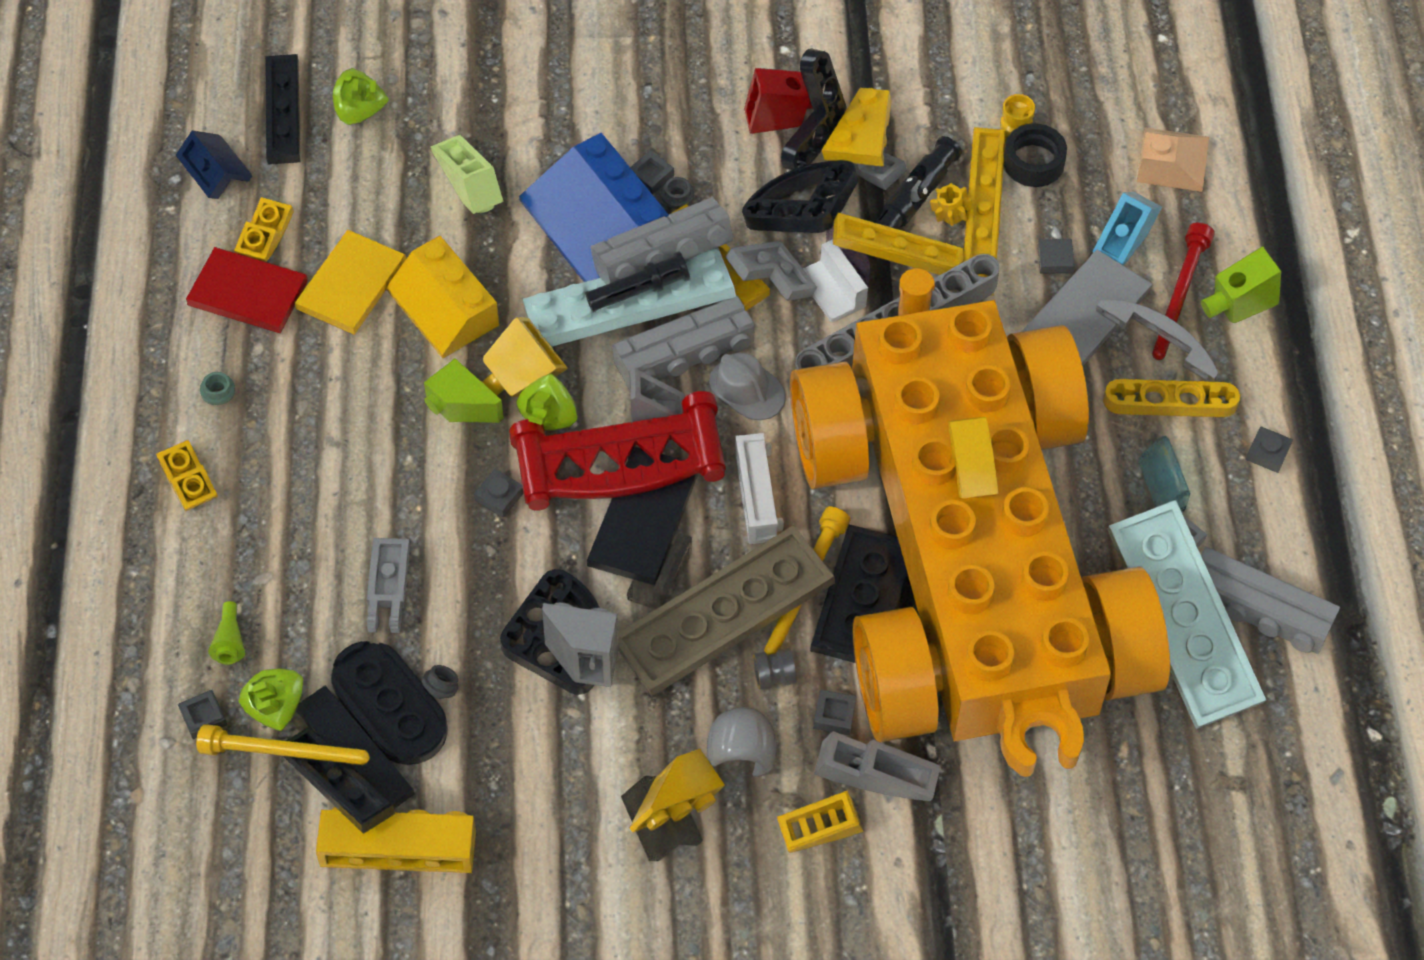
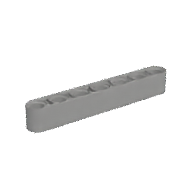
M979 254L934 278L935 287L932 290L930 305L932 308L930 310L978 303L992 295L997 288L999 263L997 259L989 254ZM978 274H985L988 277H980ZM956 289V290H959L960 292H959V293H953V292H950L949 290ZM899 298L803 349L796 357L795 370L844 361L852 369L856 323L898 316ZM843 352V353H846V355H844V356H837V355H834L833 353Z

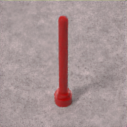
M1195 222L1190 224L1185 236L1188 251L1165 316L1176 323L1200 255L1211 246L1215 235L1213 228L1204 223ZM1158 335L1152 351V356L1156 360L1165 358L1170 344L1168 340Z

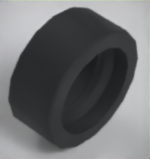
M1031 123L1016 128L1006 139L1004 153L1006 173L1014 181L1024 186L1041 187L1058 180L1064 171L1067 155L1065 139L1056 129L1044 124ZM1024 146H1041L1054 155V160L1048 164L1032 165L1022 161L1016 155V151Z

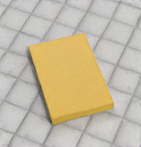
M347 229L296 300V309L355 335L386 291L388 284L406 260V256L399 251Z

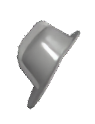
M725 353L721 358V363L716 365L710 373L709 384L712 392L748 419H770L777 415L784 406L785 392L782 384L765 370L753 355L748 353L729 355Z

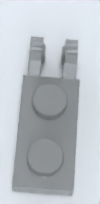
M373 538L367 591V604L369 607L368 632H377L379 607L391 608V616L389 617L390 632L400 633L410 554L409 539Z

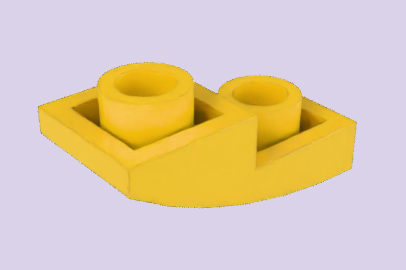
M261 197L251 222L246 221L234 252L267 262L288 227L294 213L293 207Z
M978 417L948 421L952 458L955 459L959 497L970 498L998 494L994 455L987 418Z
M189 440L156 454L157 460L185 512L218 497Z

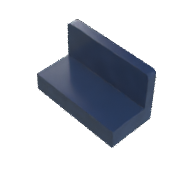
M192 130L176 154V157L208 198L219 199L231 179L249 182L252 178V174L219 134Z

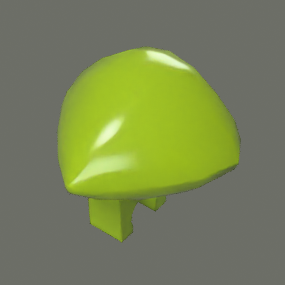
M354 68L343 71L333 89L335 112L339 119L347 125L361 123L370 118L389 101V98L376 83V80Z
M553 374L543 376L528 385L520 393L516 401L520 414L525 419H529L530 422L543 424L544 430L568 428L578 419L574 400L563 383Z
M289 669L262 670L254 675L241 689L238 702L244 711L256 721L269 728L282 731L291 721L302 697L303 677L297 671Z

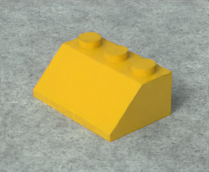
M441 235L411 251L387 286L388 293L442 359L499 326L497 302Z

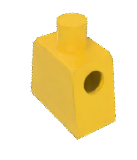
M516 317L484 355L483 362L492 373L482 383L497 396L503 390H506L511 397H519L520 393L537 379L548 374L558 376L568 368L529 318Z

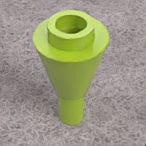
M233 601L223 603L222 620L218 625L208 650V654L213 660L224 665L238 662L245 656L242 637L236 621L237 604Z

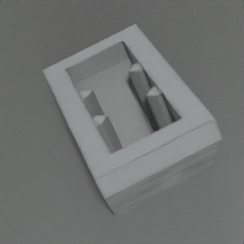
M636 368L630 371L632 422L683 414L681 402L685 397L684 393Z

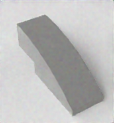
M833 731L822 741L814 774L862 790L907 799L931 801L934 797L940 765L884 743H879L873 739L868 744Z

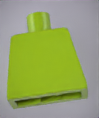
M1263 246L1217 274L1215 277V293L1201 300V306L1205 314L1209 318H1213L1224 312L1230 322L1237 323L1278 305L1281 270Z

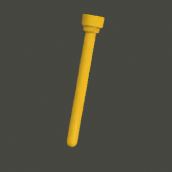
M832 506L825 508L819 520L821 534L813 548L822 561L834 538L844 534L851 521L850 516L845 511ZM801 605L778 619L764 648L765 653L768 655L776 654L781 649Z
M208 724L200 727L196 740L197 750L200 754L214 756L228 749L358 765L366 764L370 758L366 750L229 735L220 726Z

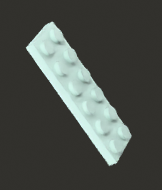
M716 247L685 260L690 280L684 281L681 279L668 284L660 292H654L653 289L596 310L594 313L589 307L585 292L606 285L601 278L572 284L546 293H538L534 296L523 298L527 317L552 347L735 298L736 294L720 250Z
M1174 500L1109 525L1107 530L1124 568L1138 566L1144 568L1155 586L1166 623L1170 651V672L1195 728H1201L1264 703L1266 698L1177 501Z

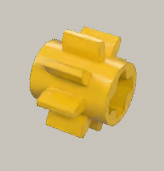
M950 183L941 189L937 188V199L930 200L931 209L935 212L937 222L943 220L950 224V226H953L962 220L966 221L967 215L965 210L973 209L972 199L968 197L966 187L960 189L953 185V183Z

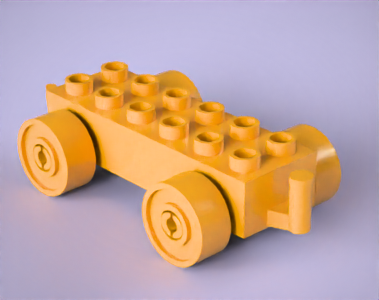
M913 268L903 273L900 278L898 316L856 323L852 369L844 361L792 370L790 375V399L795 436L804 474L811 489L865 481L869 473L868 442H872L919 613L918 616L913 607H907L854 618L853 645L855 663L868 723L874 738L879 743L935 733L938 727L937 692H940L954 742L999 733L1001 736V752L1008 765L1019 775L1028 777L1034 772L1037 756L1028 747L1025 741V733L1031 727L1045 725L1051 727L1059 737L1058 760L1061 766L1071 769L1076 766L1084 743L1083 725L1080 718L1100 715L1104 699L1109 701L1159 692L1167 687L1170 675V651L1161 603L1150 576L1140 566L1087 575L1081 578L1042 450L1083 443L1088 432L1089 407L1086 381L1076 343L1068 328L1064 325L1011 333L1006 337L995 300L930 310L932 290L935 287L934 278L926 270ZM986 417L994 455L998 494L960 498L955 459L952 458L948 421Z

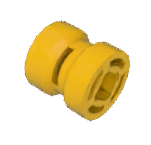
M1014 94L1005 99L1002 107L1000 129L1006 130L1007 138L1016 128L1033 123L1035 114L1033 100L1023 94Z

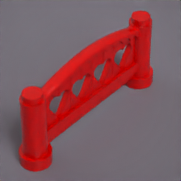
M698 391L687 395L681 402L683 414L545 436L543 424L530 422L529 419L514 423L509 429L512 447L517 450L525 503L531 510L540 511L546 509L550 505L549 501L554 497L568 499L624 497L656 490L682 481L695 474H701L708 482L721 480L725 476L726 465L715 418L718 413V407L714 394L707 391ZM669 440H673L689 454V457L683 461L674 459L670 463H664L660 460ZM636 445L654 460V463L650 466L639 465L634 469L627 468L625 463ZM600 451L605 452L620 466L615 472L605 470L601 474H593L590 469ZM565 457H569L585 472L579 478L570 476L566 480H558L555 477Z

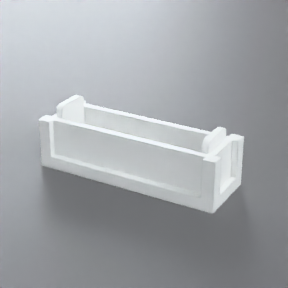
M764 433L739 435L735 439V457L749 544L767 542L777 536V532L783 531L784 526L783 518L776 517L767 456L771 455L772 445L770 442L764 441Z

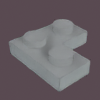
M781 241L734 247L730 249L726 256V259L743 281L769 277L787 301L812 297L817 289V286Z

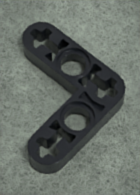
M807 49L800 61V72L814 111L782 150L781 163L788 170L809 165L815 160L847 110L831 58L827 52L822 50Z

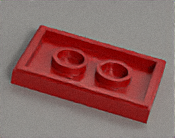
M214 247L186 297L188 306L281 334L295 307L296 300L308 282L307 274Z

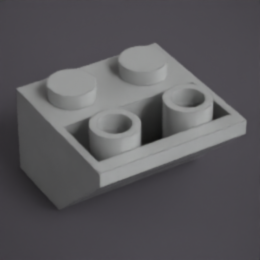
M543 603L542 614L545 645L573 681L611 687L619 650L617 613H610L603 608H593L591 610L574 608L567 603H555L554 605Z

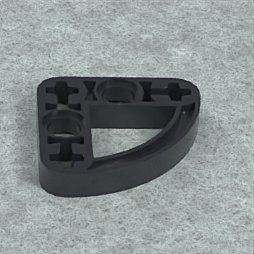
M846 160L818 162L793 169L774 178L757 190L743 206L742 213L747 228L757 231L822 233L831 229L834 226V219L838 212H842L858 183L854 164ZM818 184L809 201L782 200V198L795 191Z
M552 569L541 577L500 635L501 650L508 659L569 693L582 695L589 692L594 685L574 682L558 660L551 666L541 665L537 661L542 653L551 651L545 645L543 620L532 621L527 617V614L533 608H543V603H552L553 605L555 603L568 604L570 599L581 609L591 610L600 607L592 593L577 578L564 570ZM559 583H562L563 590L556 589L551 596V602L547 600L551 594L550 585L557 586ZM522 625H523V627H524L525 629H527L524 634H523ZM523 634L524 645L516 644L512 647L510 639L517 641Z

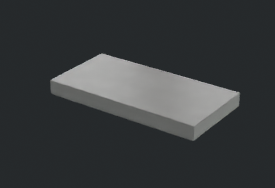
M1097 249L1021 332L1064 325L1073 336L1082 366H1084L1119 327L1096 312L1100 299L1123 300L1139 304L1151 291L1152 283Z

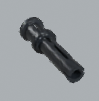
M675 252L674 257L656 264L653 262L647 263L643 271L589 292L586 291L585 296L591 311L594 313L596 310L651 289L654 292H660L664 286L681 279L684 281L690 280V274L681 252Z

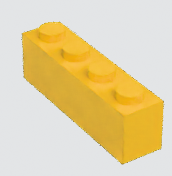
M336 807L332 808V810L321 809L316 855L320 867L472 873L476 839L474 816L460 811H450L446 814H430L419 809L410 810L407 813L395 812L393 816L363 834Z

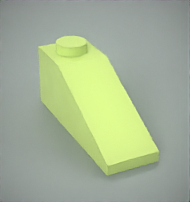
M461 135L430 146L432 153L460 200L473 214L488 212L494 208V205L504 202L494 167Z

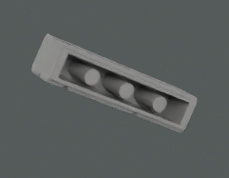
M713 197L671 213L667 217H661L609 238L608 241L592 245L591 253L595 270L607 285L645 270L644 266L647 263L653 262L656 264L672 258L674 253L678 251L681 252L684 260H687L733 241L730 218L728 213Z
M736 296L735 298L721 301L612 344L614 364L629 390H631L630 371L634 368L657 380L668 375L679 376L693 365L701 362L703 364H710L717 360L721 354L731 350L739 352L746 349L751 342H754V323L748 312L745 311L741 300Z
M1205 546L1201 557L1231 620L1236 622L1244 620L1257 626L1258 630L1268 637L1279 636L1288 640L1295 649L1301 652L1309 653L1312 651L1316 654L1320 653L1340 606Z

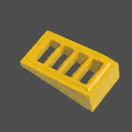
M848 791L777 816L789 853L864 832L853 799ZM843 809L847 821L840 823L836 811ZM829 814L832 823L831 827H825L822 815ZM814 818L818 832L811 834L807 819ZM798 821L804 836L799 839L796 838L792 823Z

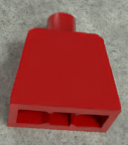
M755 68L744 106L750 134L801 126L806 110L813 109L801 72Z

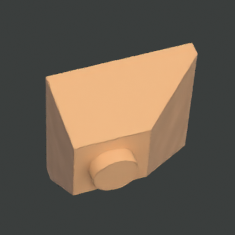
M1144 127L1137 182L1202 192L1209 137Z

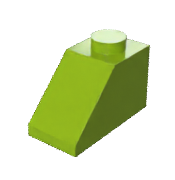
M456 358L424 382L426 405L434 414L438 415L440 413L449 422L499 423L504 419L502 400Z

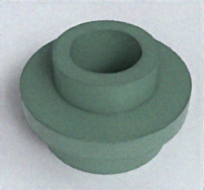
M212 372L204 377L200 385V394L206 403L222 405L233 398L235 385L233 380L226 374ZM216 389H222L219 392H213Z

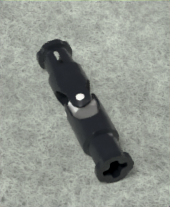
M939 137L934 150L920 160L908 178L903 181L882 207L881 215L877 220H872L871 222L895 229L905 226L926 201L930 193L935 190L947 175V168L951 163L958 161L961 157L962 149L959 144L950 137Z

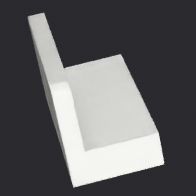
M833 240L822 244L821 260L803 268V270L817 286L812 297L829 321L835 322L866 307L868 287L841 249L833 245Z

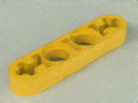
M1115 379L1106 386L1103 403L1107 410L1115 414L1229 417L1237 410L1240 392L1236 386L1227 382ZM1157 392L1163 397V401L1156 404L1151 403L1145 398V394ZM1115 393H1122L1124 400H1118ZM1134 393H1139L1138 402L1135 401L1136 395ZM1191 393L1197 397L1198 402L1191 405L1182 402L1180 395ZM1206 395H1208V398H1207V401H1209L1208 404H1205V403H1204V401H1205V396H1206ZM1225 396V400L1228 401V403H1222L1221 398L1218 397Z

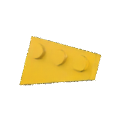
M860 88L822 148L824 160H846L856 164L884 167L883 151L887 143L886 127L889 125L892 103L889 90Z

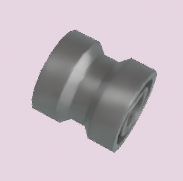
M790 648L779 649L776 654L771 655L765 652L753 654V665L759 690L771 688L775 683H782L784 686L796 684L795 664Z

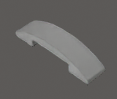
M1100 299L1096 308L1097 313L1124 330L1132 319L1136 320L1187 352L1189 355L1185 359L1183 367L1206 381L1214 382L1216 380L1218 371L1210 356L1201 344L1178 323L1153 309L1123 300Z

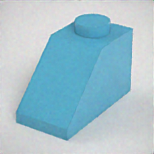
M1134 191L1124 192L1092 252L1094 253L1098 249L1124 266L1149 234L1162 206Z

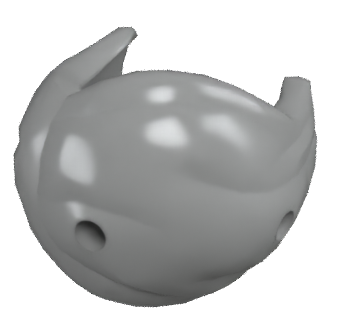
M738 707L725 711L716 718L710 728L707 740L708 761L713 768L727 761L755 762L753 776L759 777L767 774L772 769L776 756L777 739L770 721L756 709Z

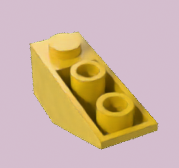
M701 749L677 756L654 779L629 827L632 833L646 827L650 831L655 830L670 818L674 822L679 821L692 810L696 809L700 813L716 802L714 795L725 784Z

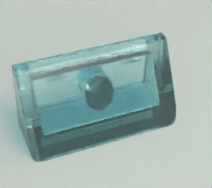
M1161 436L1139 457L1138 463L1155 507L1176 500L1183 513L1187 507L1190 491L1169 438Z

